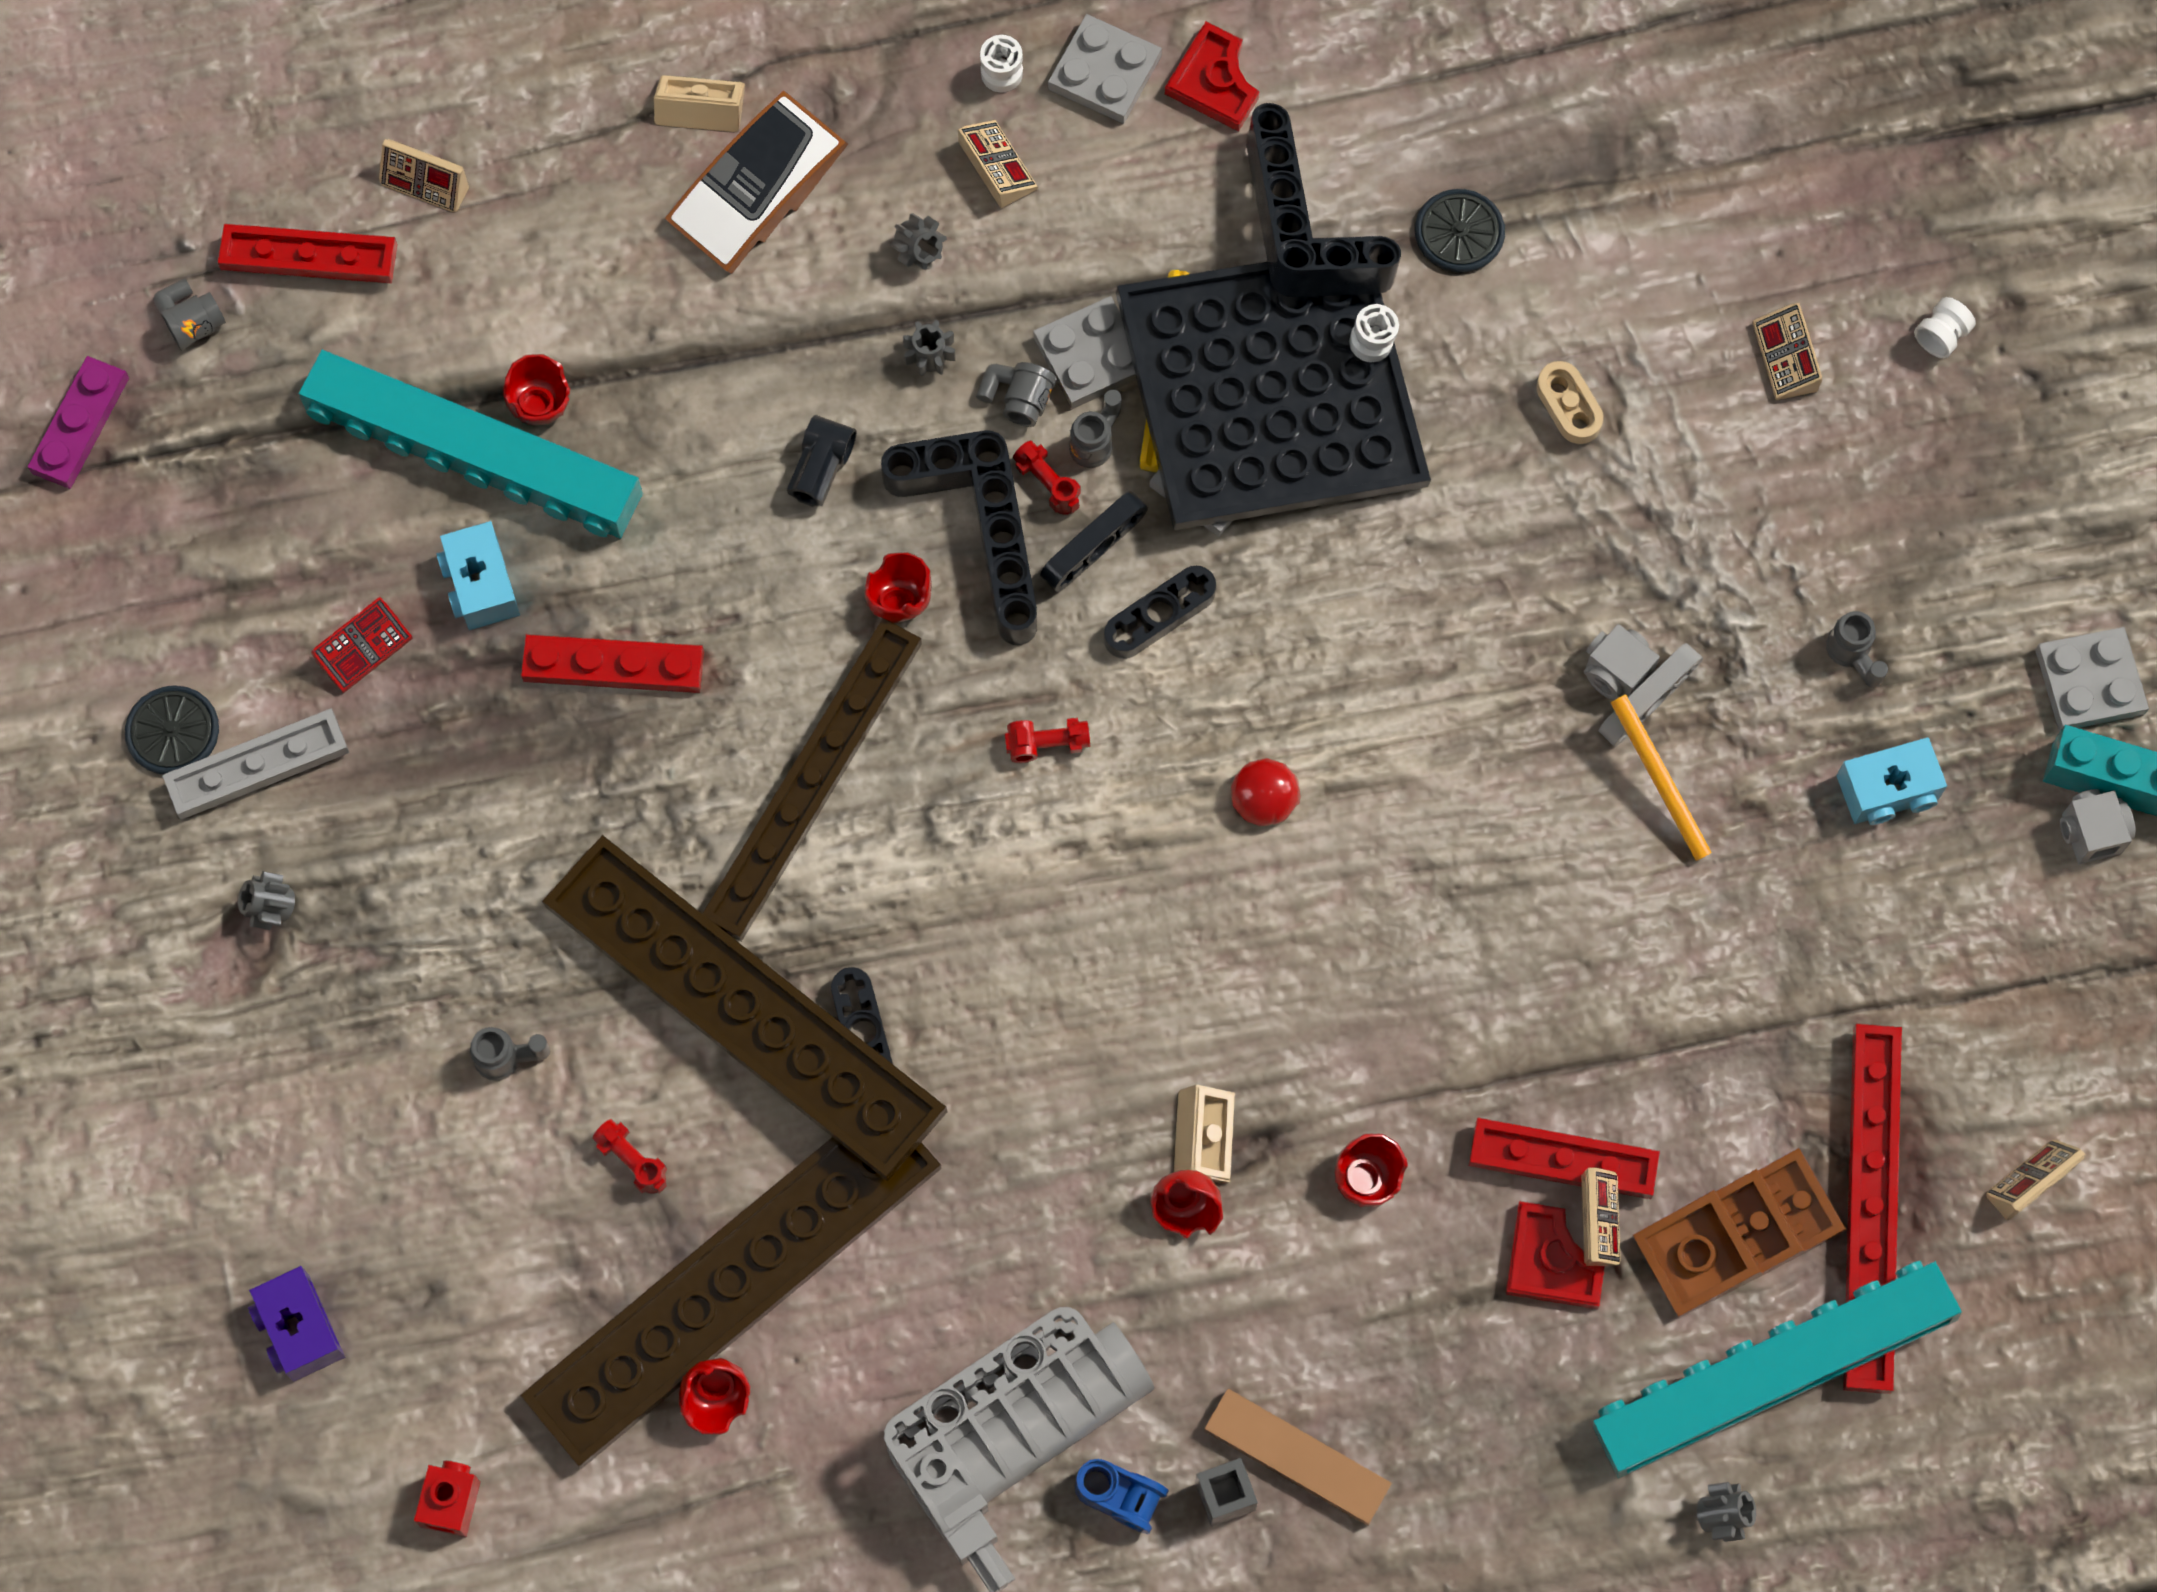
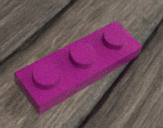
M86 356L28 465L31 474L68 489L72 488L129 380L125 370Z

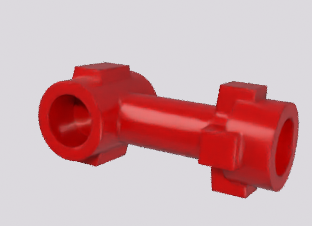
M1032 440L1022 444L1013 455L1017 470L1022 475L1030 471L1052 494L1049 498V506L1055 512L1068 515L1079 509L1078 496L1081 494V486L1077 481L1069 477H1059L1044 461L1048 456V451L1041 444L1037 447Z
M1078 718L1067 719V728L1034 731V723L1032 721H1015L1007 725L1008 733H1004L1006 752L1010 754L1011 761L1015 763H1026L1036 760L1038 758L1037 749L1069 745L1072 754L1081 753L1082 748L1091 747L1088 721L1079 722Z
M612 1119L604 1122L592 1137L597 1143L596 1148L604 1156L612 1151L635 1174L633 1183L642 1194L645 1192L660 1194L667 1187L666 1165L659 1158H645L625 1139L630 1132L621 1122L617 1124Z

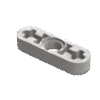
M1685 643L1679 647L1628 697L1641 723L1702 662L1703 657L1689 644ZM1615 711L1604 721L1598 730L1614 747L1618 746L1628 737Z

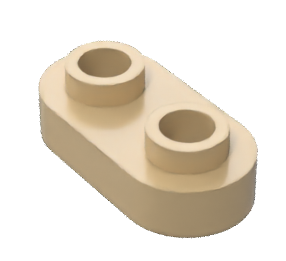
M1555 361L1547 364L1539 374L1537 393L1562 436L1572 443L1585 444L1593 441L1599 435L1603 424L1601 407L1576 367L1564 361ZM1561 384L1566 390L1558 393L1552 390L1551 385ZM1581 419L1587 424V427L1577 428L1573 425L1572 421Z

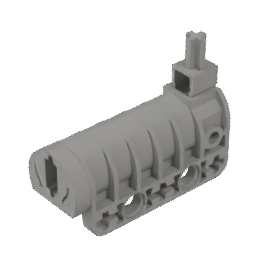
M1059 1307L894 1416L886 1425L884 1440L891 1462L943 1539L946 1540L961 1565L963 1566L969 1561L989 1592H998L1013 1582L1015 1577L993 1546V1544L998 1542V1538L983 1516L989 1511L987 1503L1136 1403L1155 1388L1143 1363L1114 1322L1094 1334L1077 1310L1069 1307ZM1059 1318L1063 1320L1055 1323V1321ZM1062 1332L1066 1337L1073 1334L1074 1339L1067 1341L1063 1336L1056 1339L1055 1334ZM1050 1348L1056 1351L1052 1355L1047 1356L1046 1351ZM1022 1356H1029L1037 1361L1035 1366L1030 1369H1020L1013 1364ZM1001 1369H1004L1005 1374L1001 1377L995 1374ZM984 1383L988 1389L994 1387L996 1391L988 1394L984 1389L978 1391L977 1387ZM972 1401L977 1404L970 1410L967 1408V1404ZM945 1408H951L959 1413L949 1423L937 1421L935 1419L936 1414ZM925 1421L931 1436L927 1435L926 1428L921 1430L917 1426ZM906 1436L910 1441L915 1440L916 1444L908 1448L906 1444H900L899 1439Z

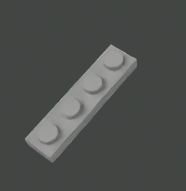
M331 708L162 776L176 813L182 820L350 752Z

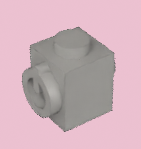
M1617 624L1608 635L1604 631L1600 632L1587 648L1586 652L1590 657L1584 674L1591 685L1605 697L1611 700H1615L1624 694L1629 697L1653 674L1660 656L1649 648L1648 642L1641 634L1632 629L1627 631Z
M2092 789L2075 795L2072 798L2073 801L2062 814L2060 828L2065 842L2072 844L2078 865L2122 854L2132 842V839H2134L2136 831L2133 814L2128 804L2122 798H2117L2115 791L2100 794L2098 789Z

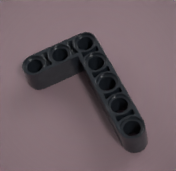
M1264 103L1257 106L1252 112L1246 148L1273 288L1278 293L1288 297L1380 294L1390 290L1394 284L1401 259L1399 245L1394 240L1383 236L1313 238L1290 116L1278 104Z
M984 430L897 444L888 448L881 458V471L885 489L894 496L909 497L972 486L999 634L1005 642L1012 645H1023L1031 641L1037 632V606L1005 439L997 432ZM984 452H993L999 456L992 462H983L977 458ZM940 459H950L955 462V465L948 469L937 468L934 464ZM897 466H907L912 469L905 476H896L891 473V470ZM991 492H1000L1006 496L1004 500L998 503L989 502L984 497ZM1007 532L1013 536V539L1007 543H998L992 537L996 533ZM1007 572H1013L1018 574L1021 579L1014 584H1005L999 580V577ZM1014 613H1021L1029 618L1022 625H1012L1006 620L1007 617Z

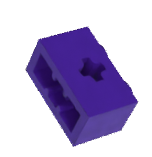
M302 1266L249 1290L255 1304L248 1306V1310L258 1331L261 1332L266 1329L273 1345L266 1348V1351L277 1374L285 1371V1374L295 1382L346 1358L313 1282ZM296 1317L299 1321L297 1324L299 1332L291 1335L287 1331L290 1328L288 1319Z

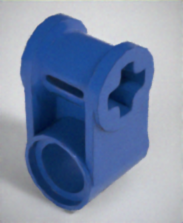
M1102 1459L1089 1460L1083 1464L1078 1471L1074 1485L1077 1497L1085 1505L1107 1514L1117 1522L1144 1534H1150L1152 1526L1149 1522L1160 1498H1165L1169 1492L1165 1486L1150 1478L1129 1472ZM1090 1472H1101L1108 1478L1110 1488L1107 1492L1095 1495L1087 1491L1083 1480ZM1144 1495L1145 1498L1139 1511L1135 1512L1140 1496Z

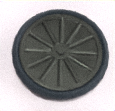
M1451 189L1431 197L1422 206L1415 222V238L1423 255L1434 265L1452 272H1470L1488 265L1498 255L1505 239V224L1500 211L1487 197L1467 189Z
M177 685L164 686L152 690L141 697L131 709L125 725V742L131 756L144 769L162 775L209 757L217 744L219 735V719L211 702L200 692L189 687Z

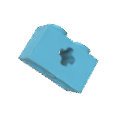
M485 522L441 535L440 538L444 551L436 553L443 578L452 577L456 591L449 592L448 596L455 618L464 616L468 629L473 630L520 616L492 522ZM480 573V579L472 581L471 575Z
M1929 737L1844 761L1836 775L1854 824L1869 821L1870 825H1878L1893 819L1896 816V812L1911 808L1912 813L1926 811L1938 804L1937 800L1940 799L1947 788ZM1889 779L1892 785H1886V780ZM1899 784L1901 787L1900 790L1897 791L1894 785Z

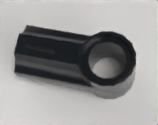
M814 415L804 434L802 455L787 487L788 495L805 505L823 507L840 465L844 466L849 460L856 441L857 430Z

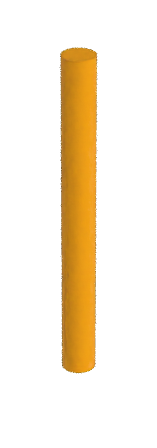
M1624 694L1611 701L1610 704L1693 857L1697 861L1712 852L1627 695Z

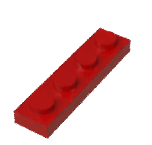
M224 224L218 265L221 270L392 284L398 244L395 237Z
M526 634L521 677L523 682L700 693L704 648L703 645Z
M1477 1118L1468 1166L1582 1187L1581 1175L1587 1168H1599L1613 1171L1617 1174L1618 1194L1651 1200L1654 1194L1660 1151Z

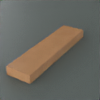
M1230 1389L1226 1390L1204 1429V1432L1367 1526H1369L1392 1484L1390 1481Z

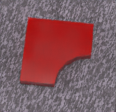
M1205 21L1165 86L1164 94L1239 132L1259 100L1260 91L1246 81L1239 69L1238 57L1242 49L1243 39Z
M1519 1201L1506 1295L1598 1310L1600 1307L1605 1266H1586V1263H1584V1251L1574 1242L1567 1228L1565 1208Z

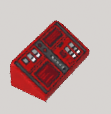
M379 597L317 645L311 653L316 663L344 693L412 640L413 637L387 603Z

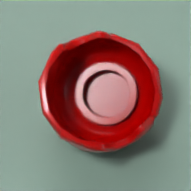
M544 354L525 355L511 364L505 377L503 392L506 405L514 418H518L521 423L537 426L550 424L561 417L570 400V387L565 378L563 366L558 361Z
M908 552L885 555L880 568L874 573L869 572L865 584L867 606L874 615L892 623H901L916 618L923 613L929 605L932 588L930 569L923 559Z
M1270 758L1247 763L1236 774L1231 784L1233 807L1245 821L1259 827L1277 825L1284 822L1300 803V787L1296 775L1286 764Z
M1363 1134L1350 1141L1337 1157L1334 1173L1338 1190L1345 1199L1360 1207H1379L1392 1199L1401 1190L1404 1173L1408 1167L1407 1158L1399 1144L1386 1135Z
M1188 1169L1176 1171L1162 1177L1153 1188L1150 1199L1152 1215L1165 1230L1180 1233L1184 1238H1189L1192 1233L1198 1230H1205L1211 1235L1223 1220L1220 1191L1210 1176L1202 1172Z
M717 1358L695 1364L683 1376L678 1398L680 1411L687 1425L702 1435H721L727 1433L732 1421L739 1415L746 1414L749 1403L750 1384L742 1368L726 1359Z

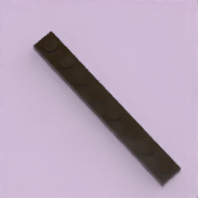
M882 618L702 913L731 937L740 942L744 939L921 647L922 639Z

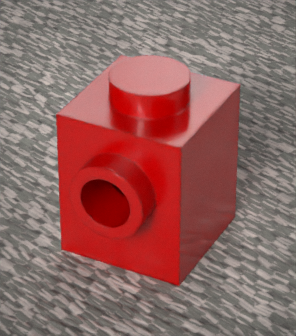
M447 1460L443 1461L442 1468L428 1465L414 1521L421 1528L467 1537L481 1481L474 1474H470V1466Z

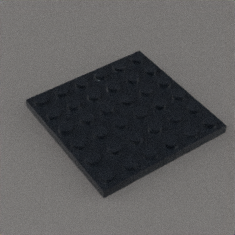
M1267 262L1117 286L1116 297L1174 530L1429 486L1431 478L1395 343L1393 342L1392 349L1387 357L1377 362L1361 360L1355 356L1350 348V334L1355 325L1357 315L1368 305H1384L1381 293L1310 297L1284 296L1273 288Z

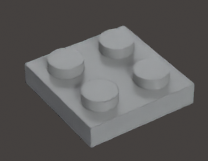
M1086 14L1050 77L1048 90L1124 124L1162 57V48Z
M1111 296L1033 331V338L1051 372L1056 376L1057 383L1071 409L1105 395L1109 390H1116L1137 380L1121 314Z
M2125 627L2040 643L2036 647V655L2059 732L2065 724L2081 728L2145 715L2149 710Z

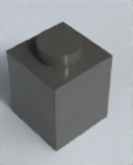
M1242 1458L1196 1474L1195 1484L1211 1527L1256 1511L1258 1501Z

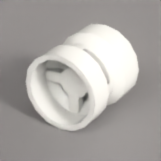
M995 35L987 39L980 51L982 81L992 91L1000 93L1009 92L1015 89L1022 80V48L1017 40L1011 36Z
M1944 297L1933 308V316L1923 319L1915 328L1914 334L1918 343L1926 351L1938 358L1944 359L1948 358L1956 349L1959 337H1966L1975 327L1976 322L1966 306L1953 298Z
M1373 304L1366 306L1359 312L1349 340L1350 348L1355 356L1367 362H1377L1387 357L1399 329L1398 317L1393 310L1384 305Z

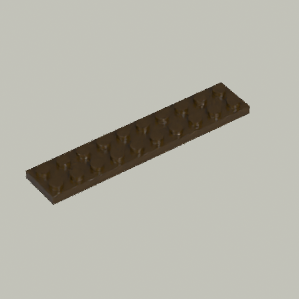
M604 835L593 844L542 901L544 906L886 1181H889L948 1112L947 1107Z
M832 1137L520 1396L579 1468H584L681 1386L683 1376L691 1367L701 1361L712 1360L940 1171L942 1169L941 1164L921 1142L889 1181H886Z

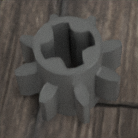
M911 213L909 220L896 224L894 241L890 243V246L901 252L898 261L907 267L914 263L923 270H926L928 263L941 259L943 242L947 240V237L936 231L939 222L929 216L923 220L914 213Z
M935 320L933 324L922 325L917 321L915 322L916 330L913 336H903V346L909 349L904 354L905 364L911 365L915 363L920 370V376H924L926 371H937L942 375L945 361H955L956 359L955 349L949 347L954 343L953 331L943 333L939 328L938 320Z
M262 871L260 877L253 875L252 881L247 880L242 885L238 895V908L244 917L251 918V927L271 930L272 925L280 926L281 921H286L290 918L294 910L295 894L289 885L282 884L283 875Z
M1729 1482L1709 1484L1708 1491L1710 1496L1700 1498L1697 1504V1518L1701 1528L1707 1533L1712 1532L1713 1540L1723 1539L1724 1542L1745 1539L1743 1528L1753 1526L1756 1521V1505L1753 1497L1747 1491H1741L1739 1483L1731 1485Z

